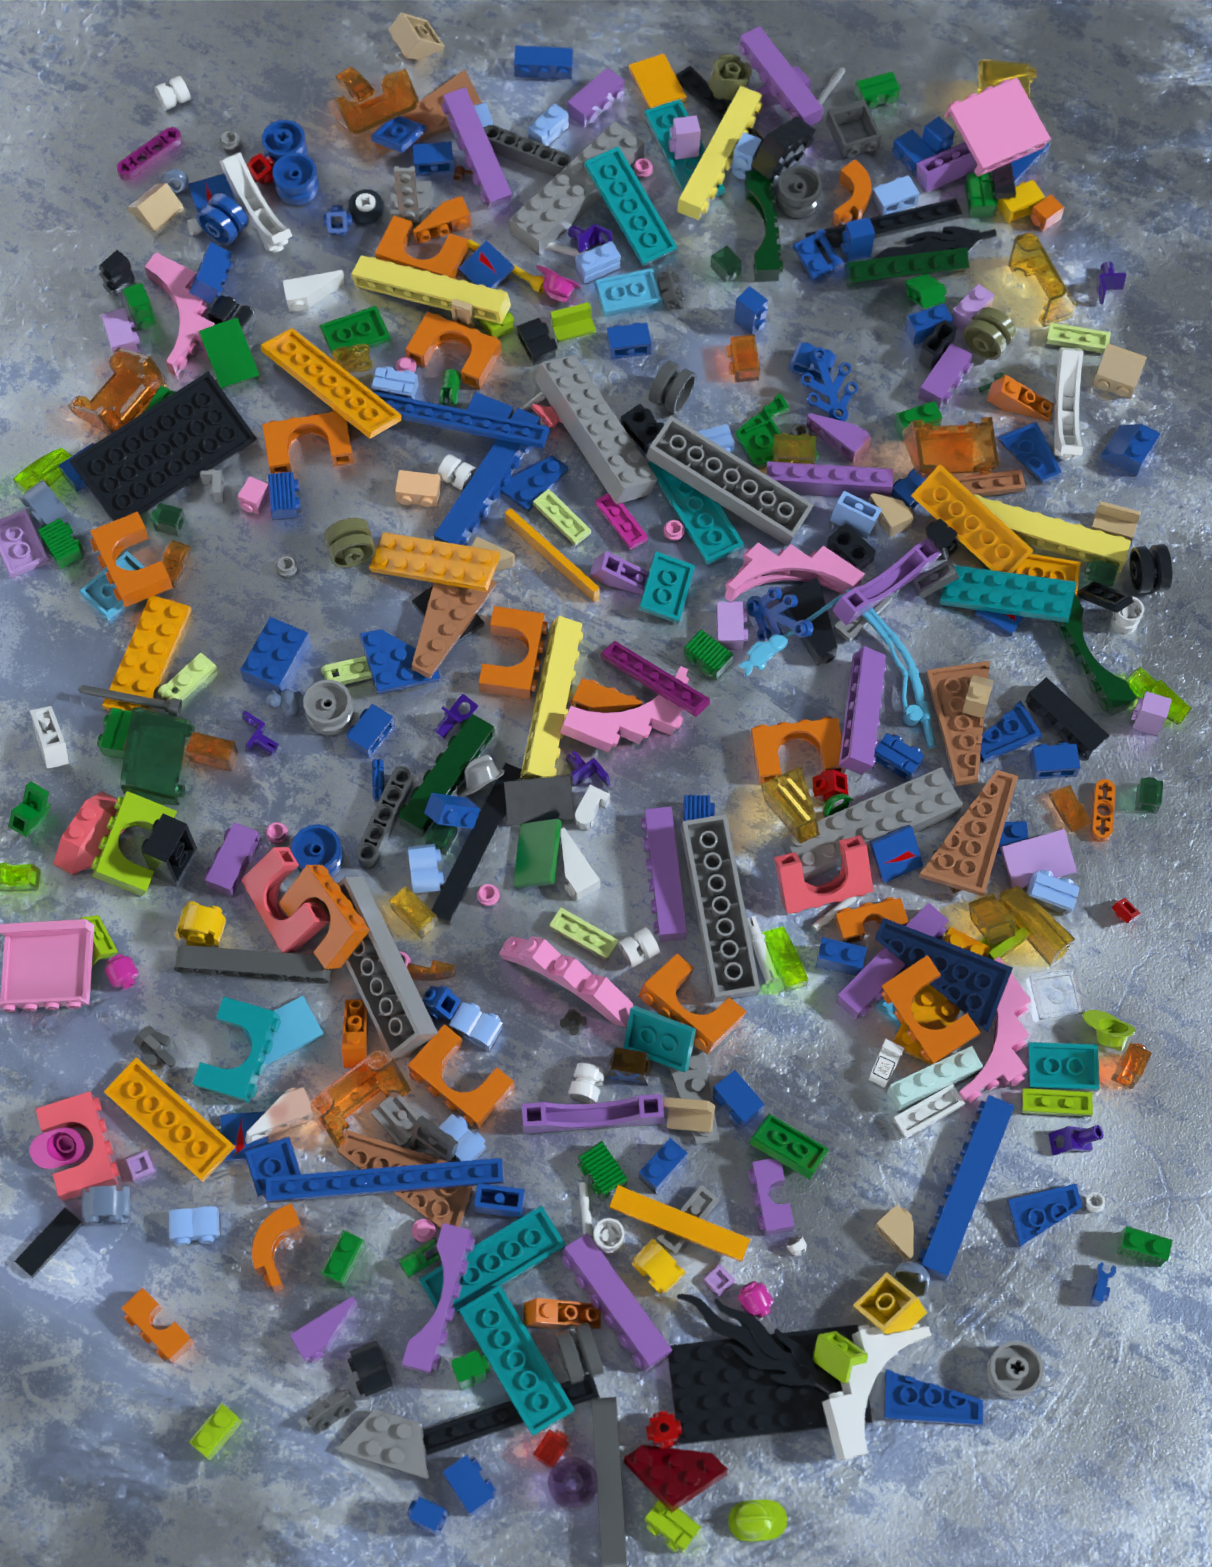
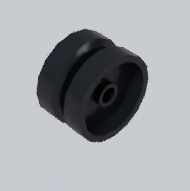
M1165 544L1152 545L1150 549L1146 546L1133 547L1130 553L1129 567L1132 585L1136 593H1147L1152 588L1155 591L1169 590L1172 584L1173 571L1168 547Z

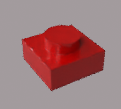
M1126 898L1117 901L1111 907L1115 911L1116 916L1127 924L1141 914Z

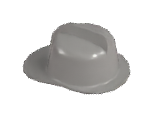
M487 754L472 760L465 769L466 782L458 788L457 795L463 797L476 792L489 782L501 777L504 774V770L496 768L491 757Z

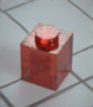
M549 1429L534 1451L533 1458L554 1471L570 1447V1443L567 1441L568 1436L557 1429L555 1432Z

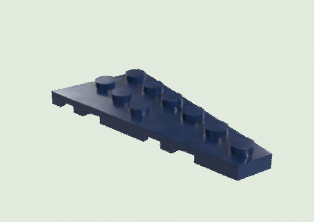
M883 918L875 940L908 967L928 955L941 974V977L930 983V985L961 1011L968 1014L984 1030L989 1032L1013 967Z

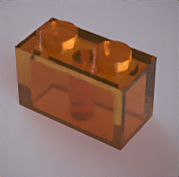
M755 334L730 337V344L726 345L727 358L731 357L729 372L730 375H734L735 383L759 380L760 365Z
M192 732L186 753L190 762L232 771L238 750L235 741Z
M1130 1042L1121 1055L1111 1080L1133 1089L1142 1077L1152 1052L1148 1051L1142 1044Z

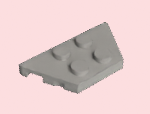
M374 1409L338 1448V1451L425 1479L429 1477L426 1467L425 1445L423 1444L422 1424L416 1421Z

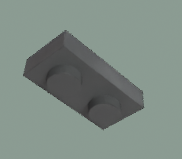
M949 559L913 579V582L920 597L924 598L957 580L959 576L952 561Z

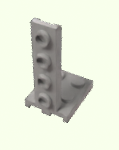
M394 166L395 181H392L390 221L394 215L412 221V225L414 223H421L431 214V181H416L415 166L410 168Z

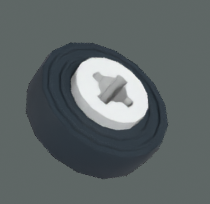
M362 189L351 195L348 202V210L355 221L362 224H370L381 218L384 212V202L381 195L376 191Z

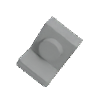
M209 469L201 471L202 484L209 485V494L213 495L215 503H223L224 479L221 470Z

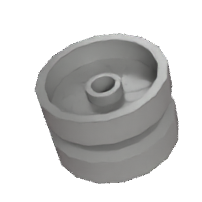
M321 680L307 689L303 698V707L307 721L313 730L326 736L337 735L344 732L351 725L354 718V708L351 695L342 683L335 680Z
M1010 1341L1002 1344L990 1356L986 1365V1379L990 1388L998 1396L1007 1400H1019L1027 1397L1040 1385L1044 1376V1364L1040 1354L1033 1346L1023 1341ZM1011 1368H1015V1369L1017 1370L1018 1374H1017V1375L1014 1374V1373H1013L1014 1369H1011Z

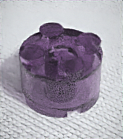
M567 1457L560 1460L549 1474L548 1488L550 1496L558 1507L566 1511L585 1509L593 1502L597 1494L598 1478L596 1471L587 1461L580 1457ZM572 1478L575 1479L576 1483H580V1485L576 1486L575 1490H571L570 1486H566Z

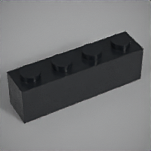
M1047 677L1028 693L1025 700L1028 708L1041 716L1047 726L1056 730L1063 741L1077 744L1079 756L1089 760L1106 745L1110 735Z

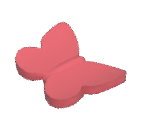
M533 404L531 406L547 427L554 428L559 421L562 423L551 405L545 407Z

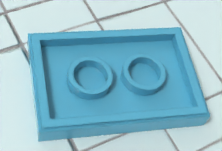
M653 268L594 280L604 317L663 305Z
M128 551L116 560V564L125 570L134 571L144 568ZM105 568L81 588L79 593L109 621L124 608L122 600L117 601L113 589H115L114 583L109 584L105 575L108 571Z
M304 996L274 1010L280 1016L281 1022L278 1031L274 1032L272 1038L273 1047L271 1052L266 1055L265 1067L324 1036ZM243 1030L248 1042L252 1047V1040L249 1033Z

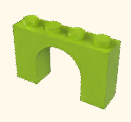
M126 791L123 797L119 796L114 808L117 809L115 817L111 816L106 828L110 830L107 837L103 836L98 848L102 849L100 856H95L92 862L91 869L94 871L91 877L143 896L147 892L154 871L130 862L123 856L118 843L119 835L124 829L133 826L152 831L154 822L160 819L163 813L175 818L177 811Z

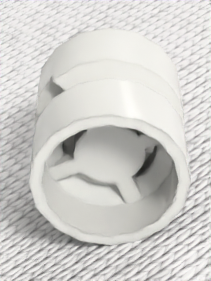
M181 76L171 79L169 84L164 82L155 86V92L164 110L175 107L177 102L182 104L191 100L189 90Z
M449 454L442 461L437 474L441 475L442 481L448 484L452 482L454 487L463 491L476 472V468L466 462L461 464L460 459Z
M1132 596L1134 603L1118 613L1113 612L1110 622L1115 631L1121 634H1130L1138 627L1144 614V606L1136 597Z
M647 927L634 933V938L628 936L618 942L620 952L631 968L642 963L644 957L650 959L660 953L658 944Z
M578 1063L574 1073L576 1081L571 1082L568 1096L585 1104L597 1103L600 1094L598 1087L603 1084L606 1072L592 1064Z
M603 1219L594 1228L593 1240L603 1255H615L623 1247L624 1228L616 1219Z

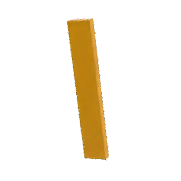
M509 508L505 512V523L593 602L599 598V586L513 509Z
M619 1185L609 1206L611 1210L741 1263L751 1240Z

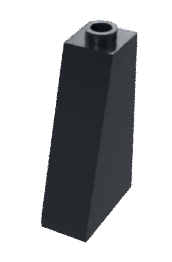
M817 577L782 594L779 599L780 603L785 595H796L798 599L797 605L783 611L785 616L796 621L806 620L826 605ZM826 610L811 621L813 624L812 635L809 637H799L817 666L833 661L838 648L829 614Z

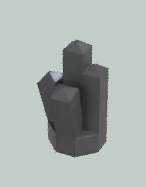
M150 1025L143 1028L133 1042L142 1051L150 1066H155L158 1063L155 1055L169 1067L175 1066L176 1060L163 1048V1046L167 1047L171 1043L170 1037L157 1032Z

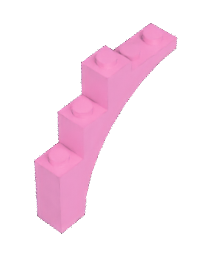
M155 252L145 265L147 277L159 285L172 298L180 316L179 335L173 351L166 360L169 372L176 376L180 370L185 368L188 359L197 352L198 347L204 348L199 330L214 326V323L204 318L208 311L206 301L189 293L196 272Z
M757 543L753 548L749 547L744 553L743 566L738 571L735 578L731 577L726 583L725 588L727 590L724 598L732 602L743 592L758 585L784 580L808 582L816 577L820 582V586L834 590L839 594H846L847 589L852 590L861 585L865 573L825 546H822L818 552L813 551L809 557L792 544L785 550L781 549L776 555L760 543Z
M680 666L675 678L687 684L689 678L686 677L688 669ZM661 695L638 708L623 712L599 713L571 706L560 733L609 753L612 746L616 747L620 736L640 744L643 737L648 738L652 728L672 735L675 729L679 730L683 718L680 717L682 709Z
M510 936L505 941L503 948L499 952V955L504 960L520 964L544 975L587 1002L612 1024L627 1027L630 1008L634 1004L606 977L591 974L576 958L561 955L543 938L531 936L527 940Z
M1000 957L995 959V961L1004 964ZM1012 973L994 1016V1042L990 1057L976 1078L960 1090L959 1094L964 1102L969 1101L973 1103L982 1096L981 1092L986 1089L989 1091L995 1089L1000 1085V1082L1006 1088L1011 1084L1014 1087L1025 1079L1023 1076L1027 1068L1015 1052H1018L1027 1045L1026 1041L1029 1033L1018 1018L1029 1011L1028 1007L1032 1000Z

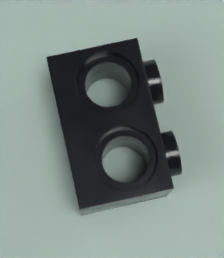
M638 404L621 416V425L635 444L647 455L650 445L664 425L661 422L658 423L654 419L652 412L648 408L645 409L641 404Z
M844 524L828 537L826 548L860 571L874 561L876 550L849 524ZM838 542H844L846 545H841ZM853 556H859L861 559H855Z

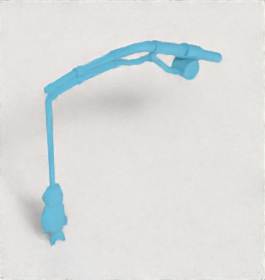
M844 594L836 597L806 620L812 621L834 606ZM871 608L862 617L868 621L884 640V643L888 645L895 664L902 671L901 700L904 710L902 720L907 726L911 727L917 725L920 721L923 724L928 749H934L937 746L931 724L933 719L915 662L897 634ZM792 629L784 636L775 634L767 642L757 641L746 654L749 656V659L742 661L738 665L740 668L745 669V676L752 672L753 667H757L759 670L764 669L767 664L766 662L786 647L788 643L787 638L794 634V630ZM893 644L902 655L907 665L908 671L899 661L895 653ZM908 677H910L916 705H910L909 707L906 699Z

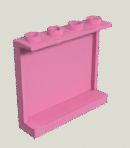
M1018 78L1013 80L1006 79L999 86L994 88L990 86L978 95L976 93L971 94L962 102L955 101L948 106L949 109L944 115L945 118L952 117L977 163L974 169L977 177L1044 148L1051 139Z
M86 919L0 924V934L5 936L0 1008H2V1011L15 1012L18 1008H23L26 1011H37L38 1007L58 1010L59 1006L80 1009L81 1005H89L94 924Z

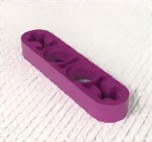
M175 127L165 129L117 164L119 177L123 180L134 178L178 147L182 142L179 129ZM156 145L162 146V149L159 151L152 150ZM140 156L147 157L143 162L137 161V158Z

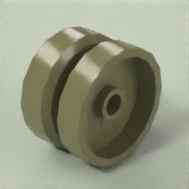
M991 307L981 308L973 317V321L963 331V339L968 348L978 356L988 360L999 358L1005 351L1006 346L1012 342L1016 335L1015 325L1011 319L1003 312Z
M347 518L330 525L323 534L326 546L329 549L331 562L336 567L352 568L362 565L372 559L376 553L368 522L364 519Z

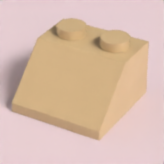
M401 12L388 29L392 35V40L398 44L402 55L407 59L421 60L445 48L429 22L425 19Z
M1107 344L1092 385L1101 390H1108L1121 397L1131 399L1147 357Z

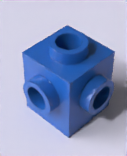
M332 205L331 209H328L326 214L323 215L324 227H327V232L333 233V235H344L345 232H348L349 226L353 224L352 214H348V208H343V205ZM335 216H341L342 221H336Z
M443 985L440 987L430 986L422 999L430 1018L435 1020L438 1018L451 1020L461 1002L451 989Z

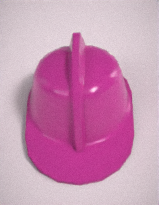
M536 266L545 275L543 288L545 293L552 299L565 303L574 289L581 288L578 283L564 278L544 266Z
M66 1127L54 1129L36 1136L31 1142L29 1150L30 1157L35 1164L42 1168L52 1169L78 1161L83 1155L85 1147L83 1136L76 1130Z

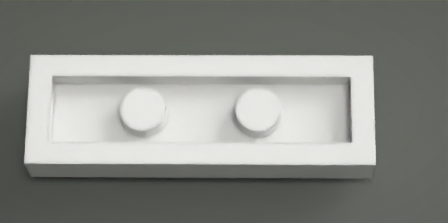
M951 1084L893 1118V1121L903 1137L907 1139L963 1107L965 1102L954 1085Z

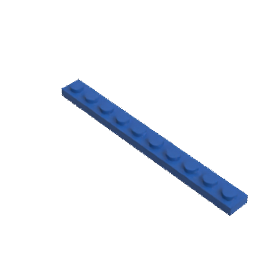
M372 391L399 412L402 420L538 448H544L550 433L547 426Z
M502 1158L266 1177V1201L281 1202L477 1186L478 1183L502 1184L504 1183Z

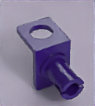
M593 224L586 230L572 225L568 230V236L577 240L579 253H583L595 243L604 245L612 241V232L597 224ZM601 232L606 235L607 242L602 239Z
M1107 262L1100 266L1102 274H1099L1096 286L1100 304L1104 303L1106 290L1124 288L1126 273H1115L1112 262H1109L1110 268H1108Z
M462 694L450 710L442 706L441 709L445 711L444 714L446 716L434 731L445 739L456 723L461 724L464 719H469L479 706ZM464 702L470 705V711L467 714L459 712V706Z
M244 710L242 720L257 729L247 742L245 751L249 752L256 745L272 756L279 744L263 734L265 730L264 722Z
M576 751L571 752L574 757L571 754L567 755L566 762L575 770L570 774L573 786H577L595 773L607 787L611 785L608 773L595 758L585 763Z
M1094 1125L1088 1129L1067 1126L1049 1133L1051 1151L1054 1156L1071 1150L1091 1152L1093 1151L1092 1142L1101 1140L1104 1137L1103 1130L1099 1125ZM1059 1135H1062L1065 1140L1062 1148H1058L1056 1145V1139Z

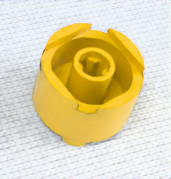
M188 901L187 905L182 909L175 937L179 941L181 938L186 940V945L215 946V948H218L226 924V918L222 915V909L217 906L206 907L197 902Z
M654 1238L632 1258L634 1260L631 1263L643 1278L646 1275L650 1277L648 1282L660 1295L663 1292L667 1293L686 1274L683 1268L676 1264L677 1262L659 1243L657 1244Z

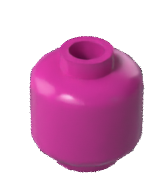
M119 954L106 962L105 974L113 987H122L125 990L135 985L134 980L138 977L139 972L131 957Z
M754 1280L739 1289L741 1293L738 1296V1301L745 1313L752 1316L756 1315L758 1319L770 1313L769 1307L773 1304V1298L764 1283H757Z

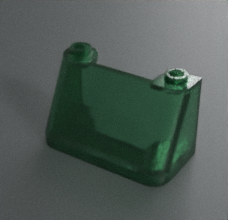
M133 707L120 779L123 794L129 791L158 804L180 805L181 798L185 796V785H182L180 779L185 744L189 742L190 737H194L195 725L190 720L147 708Z

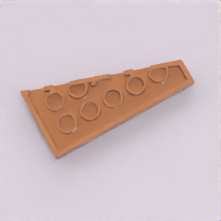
M465 69L400 115L426 126V132L413 144L451 131L447 117L441 107L445 94L466 87L473 105L482 103ZM372 142L379 156L395 151Z
M491 580L487 592L438 583L433 584L412 662V670L431 679L496 588V581Z
M990 661L929 669L926 672L955 786L974 784L978 781L984 718L962 712L972 675L988 679Z
M1000 770L995 771L980 794L969 806V809L960 818L943 841V844L920 872V878L984 897L1018 779L1017 775Z
M345 1130L338 1149V1154L359 1169L448 1162L349 1130ZM474 1186L391 1193L441 1229L443 1223L461 1227Z

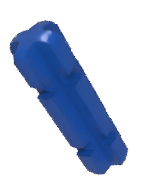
M382 759L372 760V797L374 801H379L384 791V762Z

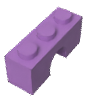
M774 1158L752 1162L751 1169L748 1170L750 1184L754 1183L756 1192L753 1193V1201L755 1207L759 1206L761 1214L757 1216L759 1229H764L765 1236L792 1232L794 1221L790 1203L776 1204L770 1199L768 1193L772 1188L783 1186L785 1178L781 1162Z

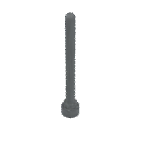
M81 685L78 688L82 694L164 709L165 712L173 716H179L182 710V700L177 698L164 701Z

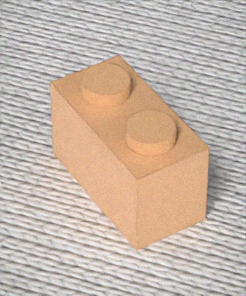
M399 470L395 488L396 502L404 505L417 504L423 507H438L442 486L441 475Z

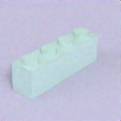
M971 1046L890 1084L887 1093L897 1112H900L927 1099L951 1084L955 1086L978 1075L983 1065Z

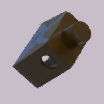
M614 1047L608 1058L605 1078L648 1086L652 1066L648 1053Z

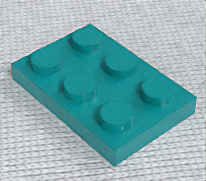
M656 551L652 558L638 610L678 624L682 616L695 565Z
M634 1005L630 1008L623 1048L646 1052L650 1060L685 1073L689 1069L696 1028Z
M1028 1042L1029 1089L1092 1092L1100 1090L1097 1044Z

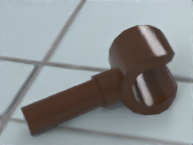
M457 166L453 179L459 182L463 181L464 176L473 175L472 170H465L463 166Z

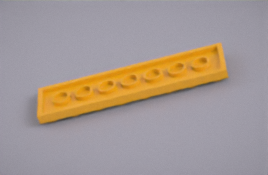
M293 328L261 344V351L369 439L401 421V414Z

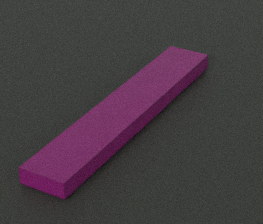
M616 641L611 643L600 654L601 659L695 717L711 704L710 698Z

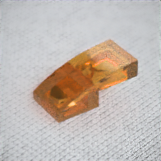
M349 67L336 75L337 82L347 88L350 96L358 102H362L375 94L374 88L353 67Z
M171 540L163 554L162 563L170 577L172 587L175 588L187 563L191 546Z
M1071 785L1049 794L1055 809L1070 832H1074L1092 823L1083 804H1079Z
M436 960L432 961L430 968L412 963L407 965L413 980L437 981L455 977L456 974L455 965Z

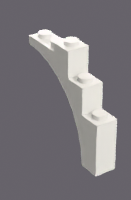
M235 153L219 160L238 205L243 206L252 228L257 229L265 250L272 251L273 253L283 250V245L288 244V238L292 237L291 231L277 219L255 184L241 153Z
M1060 347L1054 392L1056 406L1053 425L1056 428L1052 452L1054 455H1057L1058 459L1063 460L1076 458V455H1082L1083 452L1079 430V395L1084 352L1081 349Z
M867 1324L858 1327L859 1331L852 1335L854 1344L868 1353L867 1363L852 1366L849 1382L845 1384L841 1382L843 1391L830 1394V1399L822 1402L837 1462L861 1457L868 1453L864 1434L865 1410L868 1395L875 1378L886 1362L899 1350L907 1345L930 1337L929 1326L920 1328V1324H915L910 1330L884 1334L879 1328L873 1327V1324Z

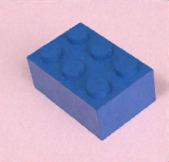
M270 617L240 669L243 681L271 693L274 690L277 694H280L281 691L287 689L311 646L309 633Z

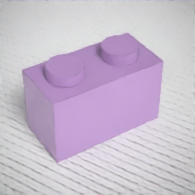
M697 115L673 119V127H670L671 140H669L670 152H674L675 160L699 156L701 130Z
M978 284L953 309L952 324L963 332L981 308L992 306L994 294Z
M125 308L101 314L115 359L137 353L138 348L136 344H139L140 341L137 331L132 332L131 329L135 327L132 315L127 316Z
M717 602V642L726 647L727 650H743L744 642H748V629H744V622H747V610H743V602Z
M1146 691L1143 699L1139 698L1136 707L1133 709L1131 720H1134L1132 728L1158 736L1167 719L1172 699Z

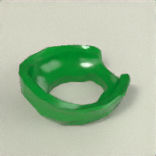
M846 794L832 796L823 805L822 814L824 818L848 808L849 802L854 799ZM844 799L842 804L831 809L837 801Z

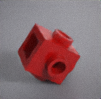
M259 153L246 164L255 183L258 181L265 185L274 180L273 167L275 162L270 156L266 157Z
M832 769L822 771L821 774L812 777L814 798L824 803L836 794L849 795L847 775Z
M667 1411L654 1413L653 1418H649V1425L645 1426L648 1441L652 1440L653 1446H659L660 1449L673 1447L674 1443L678 1442V1435L682 1434L679 1419L675 1420L674 1414H668ZM666 1424L669 1430L663 1433L660 1431L659 1426Z

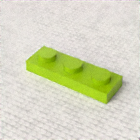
M1023 1088L1021 1090V1113L1092 1117L1093 1092Z

